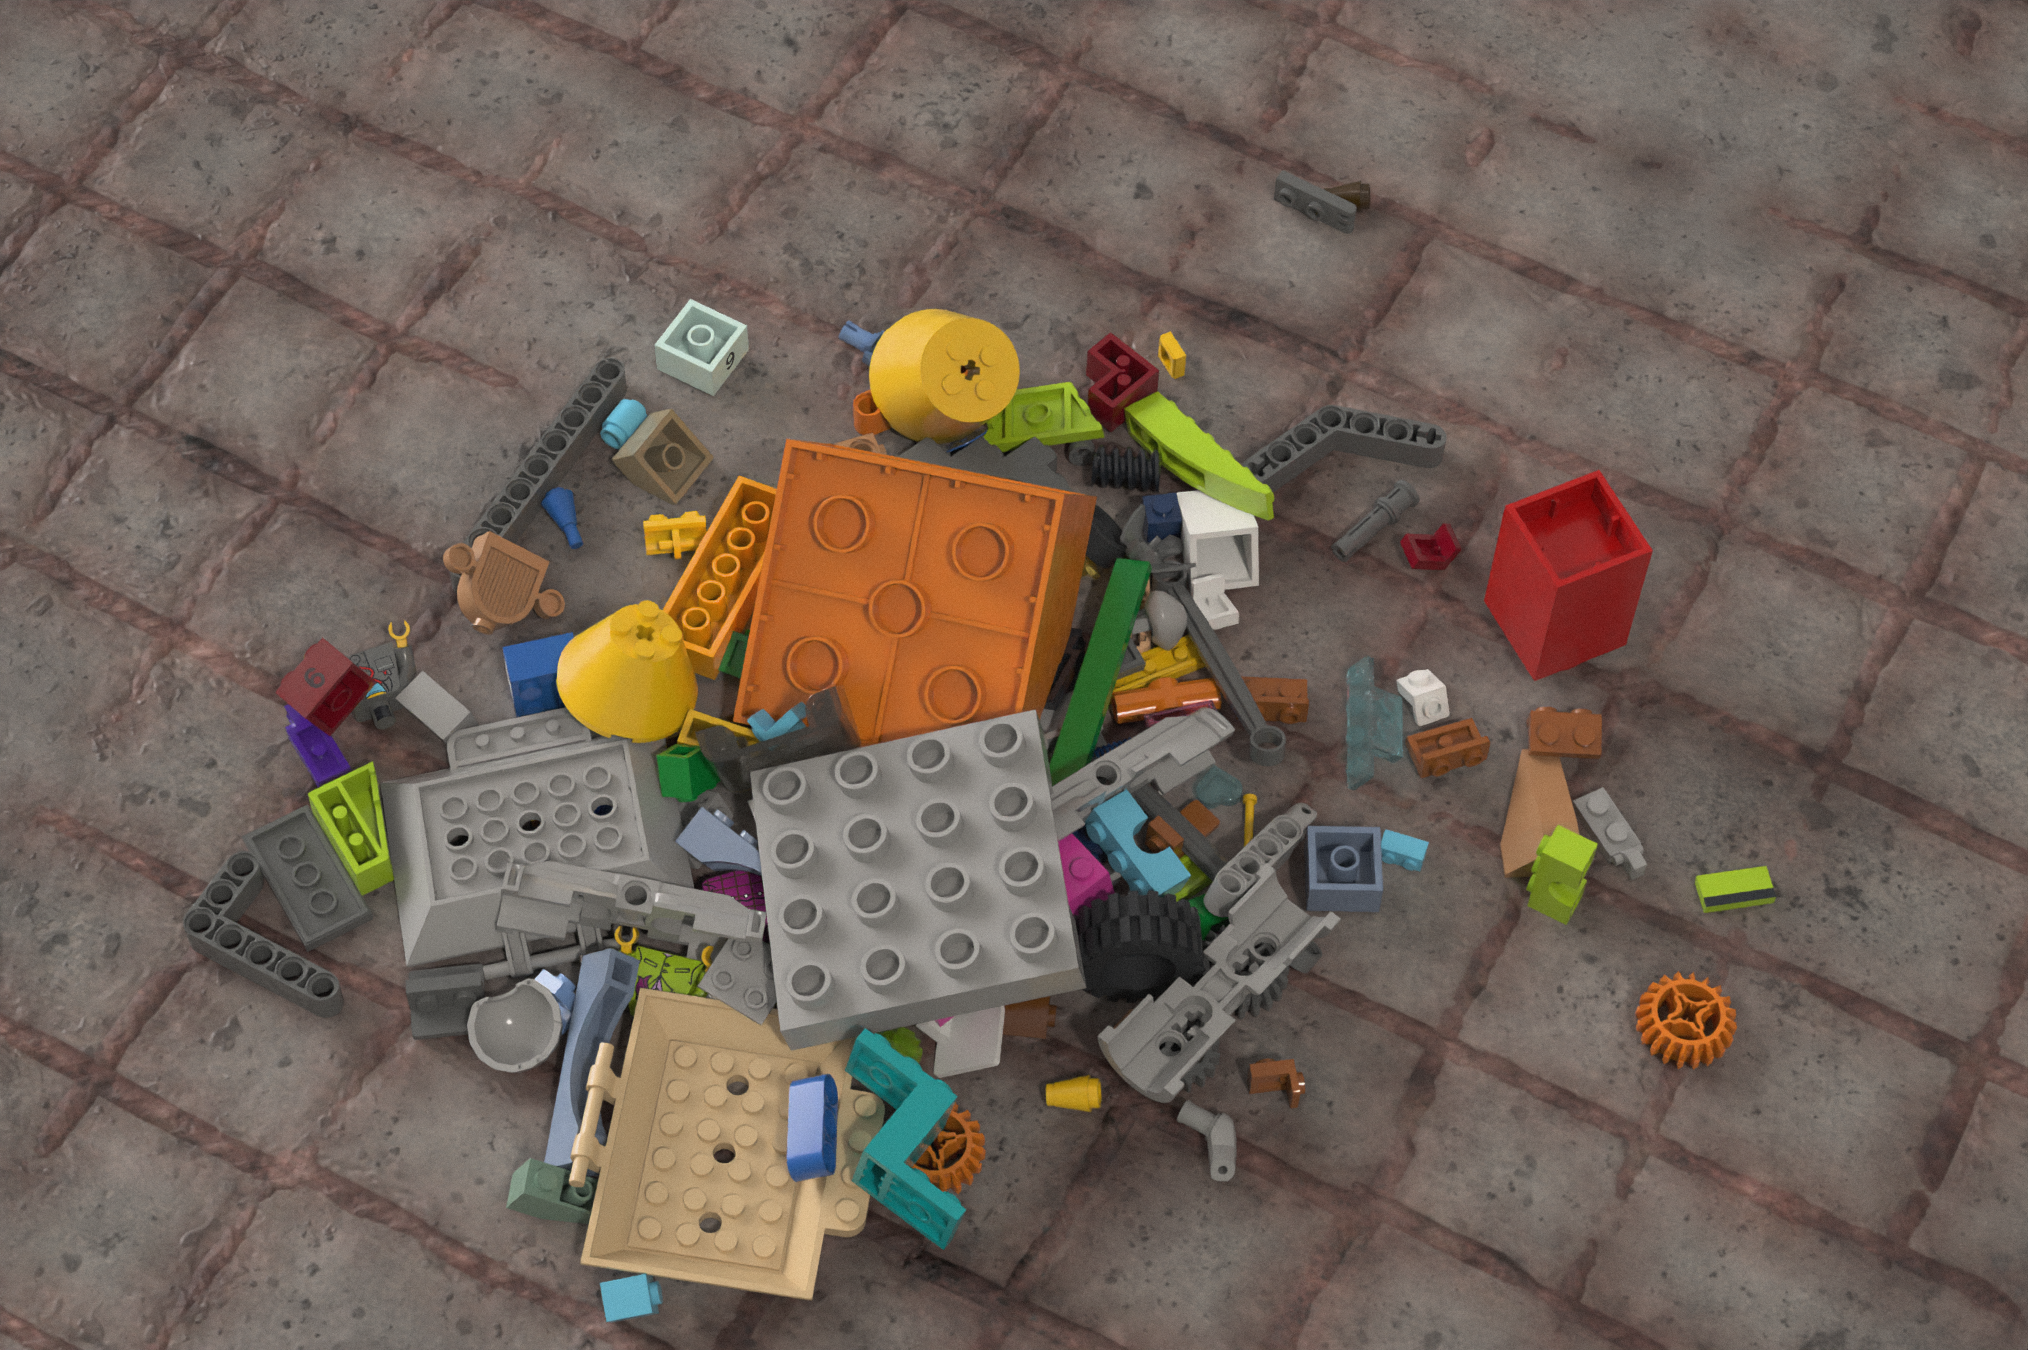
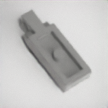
M1602 787L1573 800L1572 805L1576 817L1593 842L1598 843L1597 848L1608 864L1611 862L1615 866L1621 864L1631 880L1643 876L1647 863L1642 856L1644 849L1641 842L1606 790Z

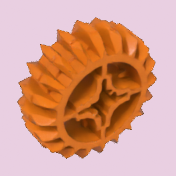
M1679 971L1674 974L1672 980L1664 975L1660 978L1658 984L1652 982L1649 985L1647 992H1644L1640 997V1006L1637 1007L1635 1016L1638 1019L1636 1032L1643 1033L1641 1036L1642 1045L1652 1044L1650 1048L1651 1056L1661 1053L1663 1054V1064L1672 1059L1676 1061L1677 1068L1680 1069L1683 1067L1684 1062H1688L1694 1070L1698 1067L1700 1061L1708 1067L1709 1064H1712L1714 1057L1720 1059L1724 1055L1725 1050L1733 1042L1737 1023L1734 1022L1736 1009L1729 1008L1731 1004L1730 996L1720 997L1722 992L1721 985L1711 988L1709 987L1710 981L1708 977L1699 982L1696 981L1693 972L1689 975L1688 979H1684ZM1666 1004L1669 1009L1666 1020L1661 1022L1658 1016V1009ZM1711 1019L1714 1032L1706 1037L1703 1032L1706 1021Z
M956 1102L943 1128L950 1132L941 1131L933 1141L934 1147L938 1151V1159H936L935 1151L929 1146L912 1168H917L924 1172L930 1182L944 1192L951 1188L959 1195L962 1190L961 1183L971 1186L974 1178L973 1174L981 1172L982 1163L980 1161L985 1159L986 1150L983 1148L985 1136L979 1133L980 1124L978 1120L970 1121L971 1113L968 1110L958 1114ZM958 1154H963L954 1165L944 1168L945 1163L949 1160L957 1158ZM917 1165L926 1166V1167H928L930 1170L923 1169V1168H921V1167H919V1166H917Z

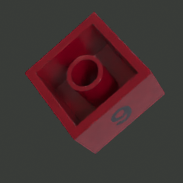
M322 637L318 643L313 644L306 651L303 661L296 669L284 676L280 687L275 693L305 719L331 736L377 682Z

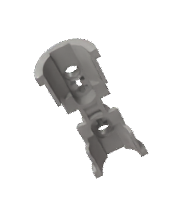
M1202 707L1188 716L1166 717L1053 786L1054 794L1050 795L1058 842L1082 828L1095 807L1126 789L1131 794L1154 780L1161 794L1165 795L1199 773L1202 774L1212 768L1216 761L1209 752V749L1233 735L1235 729L1221 714L1207 707ZM1096 777H1105L1111 785L1101 784Z
M553 861L528 866L508 862L501 888L503 898L496 931L513 934V931L564 941L568 923L610 930L611 924L615 923L648 930L647 938L688 945L686 958L702 961L701 956L704 948L714 946L711 953V960L714 961L728 938L761 944L766 912L748 909L729 895L667 884L620 873L615 874ZM634 898L640 900L643 904L632 905L627 900Z
M1267 863L1255 873L1256 883L1228 911L1230 924L1203 951L1206 958L1215 965L1196 985L1192 987L1181 977H1178L1155 1002L1153 997L1148 994L1115 1029L1108 1025L1098 1035L1099 1046L1110 1065L1129 1085L1144 1096L1161 1103L1172 1101L1185 1086L1180 1080L1236 1021L1230 1015L1243 1003L1245 997L1250 993L1256 996L1260 995L1315 938L1328 936L1340 923L1341 918L1333 912H1330L1326 917H1311L1288 900L1287 894L1277 880L1276 870ZM1261 942H1266L1274 947L1275 952L1271 956L1264 957L1257 954L1254 947ZM1250 960L1252 965L1248 969L1247 976L1235 974V970L1242 972L1248 966V961ZM1196 1019H1199L1201 1021L1200 1028L1193 1026L1187 1032V1037L1185 1038L1183 1033L1187 1029L1188 1020L1194 1022ZM1171 1041L1178 1044L1181 1051L1175 1056H1166L1161 1053L1159 1047L1162 1043Z

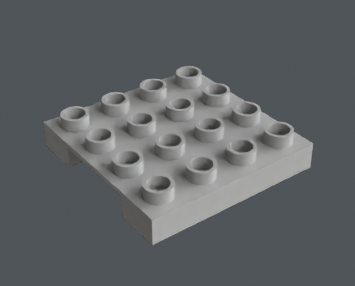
M1036 709L750 772L780 1032L791 1051L858 1037L865 1028L872 1033L1086 988L1076 923L1068 903L1050 795L1054 794L1044 732Z

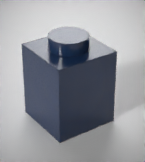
M1177 493L1143 496L1142 505L1145 506L1146 515L1142 529L1145 541L1150 543L1156 536L1163 540L1168 535H1174L1181 539L1182 517Z

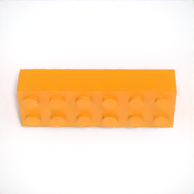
M740 475L662 610L672 617L678 628L682 631V639L694 673L713 680L717 678L720 672L718 669L733 631L741 633L754 611L777 490Z

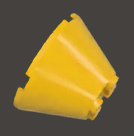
M649 600L625 606L575 636L566 645L558 661L556 684L564 705L580 723L607 738H611V735L632 738L631 743H646L664 739L683 727L689 709L694 710L697 702V679L682 639V631L678 628L672 617L659 609L655 602Z

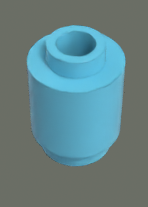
M633 399L621 400L602 424L600 435L604 442L612 448L620 449L647 417L645 407Z

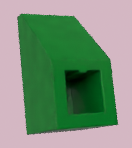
M674 744L657 755L662 797L676 798L678 802L697 800L700 794L715 788L717 783L730 775L729 768L707 746Z

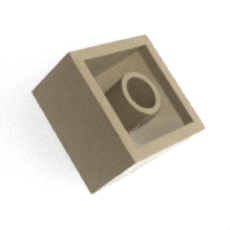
M667 409L649 413L611 460L633 485L671 505H676L714 457L674 410Z

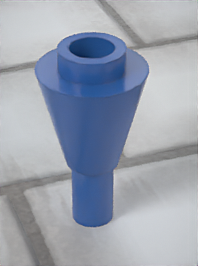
M562 487L550 490L541 502L542 507L558 527L564 531L571 549L580 548L584 542L577 528L573 491Z

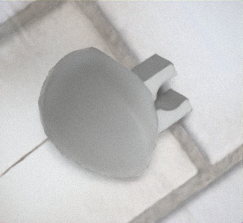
M1154 590L1147 597L1145 608L1139 609L1132 634L1152 630V642L1162 649L1170 651L1177 645L1187 627L1188 613L1184 606L1173 596L1164 591Z

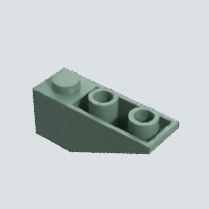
M530 1158L512 1175L506 1208L540 1219L589 1224L598 1179L586 1176L583 1187H574L569 1184L570 1170Z

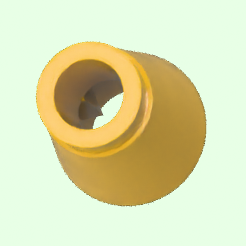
M1090 1075L1046 1084L1047 1106L1092 1112V1108H1101L1102 1094L1099 1078H1091Z

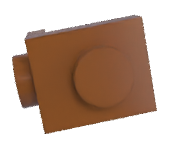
M1267 1058L1259 1060L1255 1064H1249L1247 1076L1249 1094L1286 1090L1290 1109L1298 1108L1300 1095L1305 1094V1081L1303 1073L1296 1072L1294 1059L1276 1061Z

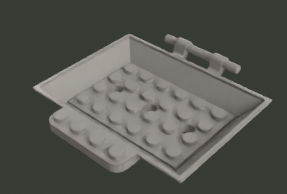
M565 707L458 730L447 741L450 768L380 783L407 968L505 947L508 961L483 966L485 979L490 980L511 975L512 978L534 974L536 969L580 960V955L589 954L596 950L609 948L617 951L621 950V945L616 942L615 938L603 940L601 929L568 923L566 933L578 931L580 945L536 955L530 954L528 942L547 937L513 931V934L496 931L503 898L501 888L508 862L528 866L553 861L694 889L688 853L675 842L683 832L677 799L662 797L657 755L667 749L665 738L646 743H631L632 738L611 735V738L604 736L592 738L591 730L580 723ZM601 805L613 807L607 815L599 816L594 814L595 809ZM538 820L541 822L540 826L533 831L522 829V826L527 821ZM465 835L469 837L467 842L461 846L450 845L451 840L456 836ZM632 898L627 900L632 905L643 904L638 899ZM629 935L621 936L624 941H630Z

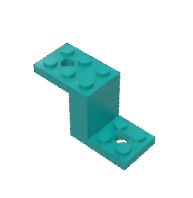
M865 1028L856 1038L845 1071L897 1110L863 1150L851 1181L944 1250L952 1241L967 1209L961 1206V1202L956 1196L950 1192L941 1191L930 1182L924 1172L912 1167L945 1127L958 1096L953 1093L952 1089L944 1081L934 1079L924 1072L917 1061L908 1056L904 1057L893 1049L886 1038L879 1034H873Z

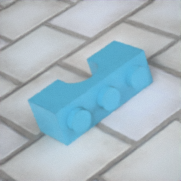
M1127 789L1095 807L1085 821L1087 833L1094 843L1099 844L1108 856L1109 864L1116 872L1122 875L1128 883L1130 891H1138V895H1147L1148 891H1158L1159 897H1164L1167 893L1174 895L1181 891L1191 877V874L1173 850L1168 847L1159 853L1150 854L1142 851L1135 844L1133 836L1140 831L1148 817Z

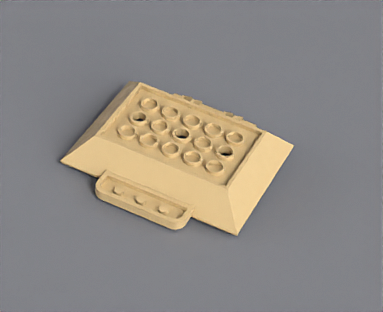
M640 988L621 1078L616 1077L610 1068L614 1046L609 1043H600L595 1065L590 1067L586 1090L589 1093L580 1134L575 1135L570 1156L573 1161L569 1179L571 1186H584L587 1169L600 1174L580 1264L812 1301L824 1234L852 1237L859 1234L865 1227L871 1195L851 1180L863 1150L881 1130L884 1122L885 1106L880 1097L870 1092L850 1089L852 1076L845 1071L857 1037L791 1051L780 1032L778 1009L772 1008L761 1026L720 1000ZM830 1074L835 1080L838 1091L835 1173L830 1176L795 1182L791 1178L787 1166L790 1084L795 1080ZM739 1081L745 1083L748 1086V1090L742 1095H733L728 1091L727 1087L731 1083ZM603 1100L614 1105L606 1146H602L595 1137ZM728 1149L734 1153L735 1158L729 1163H719L713 1156L718 1150ZM707 1218H714L721 1223V1227L714 1233H707L700 1228V1223Z

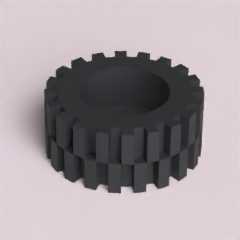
M1128 891V896L1124 897L1114 893L1108 895V901H1103L1100 898L1091 901V908L1083 906L1079 909V915H1074L1086 988L1082 990L1084 992L1091 990V995L1100 998L1103 995H1107V1001L1117 1002L1119 998H1126V1003H1136L1137 998H1145L1150 994L1153 997V1001H1156V996L1162 995L1178 977H1181L1188 984H1196L1200 980V975H1203L1204 960L1200 916L1196 907L1190 908V902L1185 899L1177 902L1176 895L1169 893L1164 897H1159L1158 891H1148L1147 895H1138V891Z

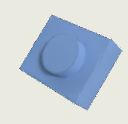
M543 969L535 980L547 987L559 1004L563 1023L562 1034H564L570 1027L575 994L573 992L577 987L563 974L560 973L555 977Z

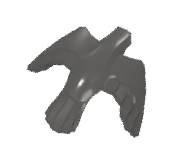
M1140 504L1127 521L1120 536V543L1126 549L1124 551L1126 556L1131 560L1149 561L1152 567L1151 573L1154 574L1178 572L1196 567V563L1168 565L1163 562L1168 557L1182 553L1184 546L1183 541L1179 537L1168 535L1161 540L1159 536H1156L1150 543L1143 540L1141 529L1144 525L1146 512L1145 506Z

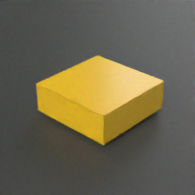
M1171 331L1160 335L1159 359L1172 378L1177 379L1184 376L1185 352Z

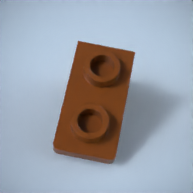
M1193 800L1180 811L1205 837L1219 827L1220 820L1199 800ZM1159 815L1148 824L1145 845L1153 854L1170 847L1179 859L1185 855V852L1182 850L1184 838Z

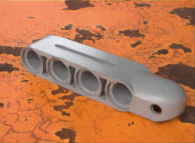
M1300 802L1290 807L1283 815L1275 817L1218 872L1204 896L1206 909L1215 916L1228 917V911L1256 883L1255 873L1265 863L1277 871L1289 859L1294 848L1303 841L1307 826H1310L1316 819L1317 811L1308 804Z

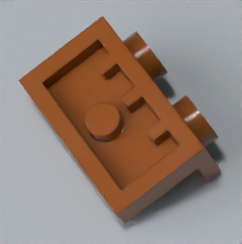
M1241 676L1265 721H1281L1286 724L1307 721L1309 709L1307 679Z

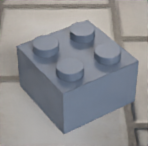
M1307 826L1304 844L1306 911L1379 912L1383 894L1380 827Z

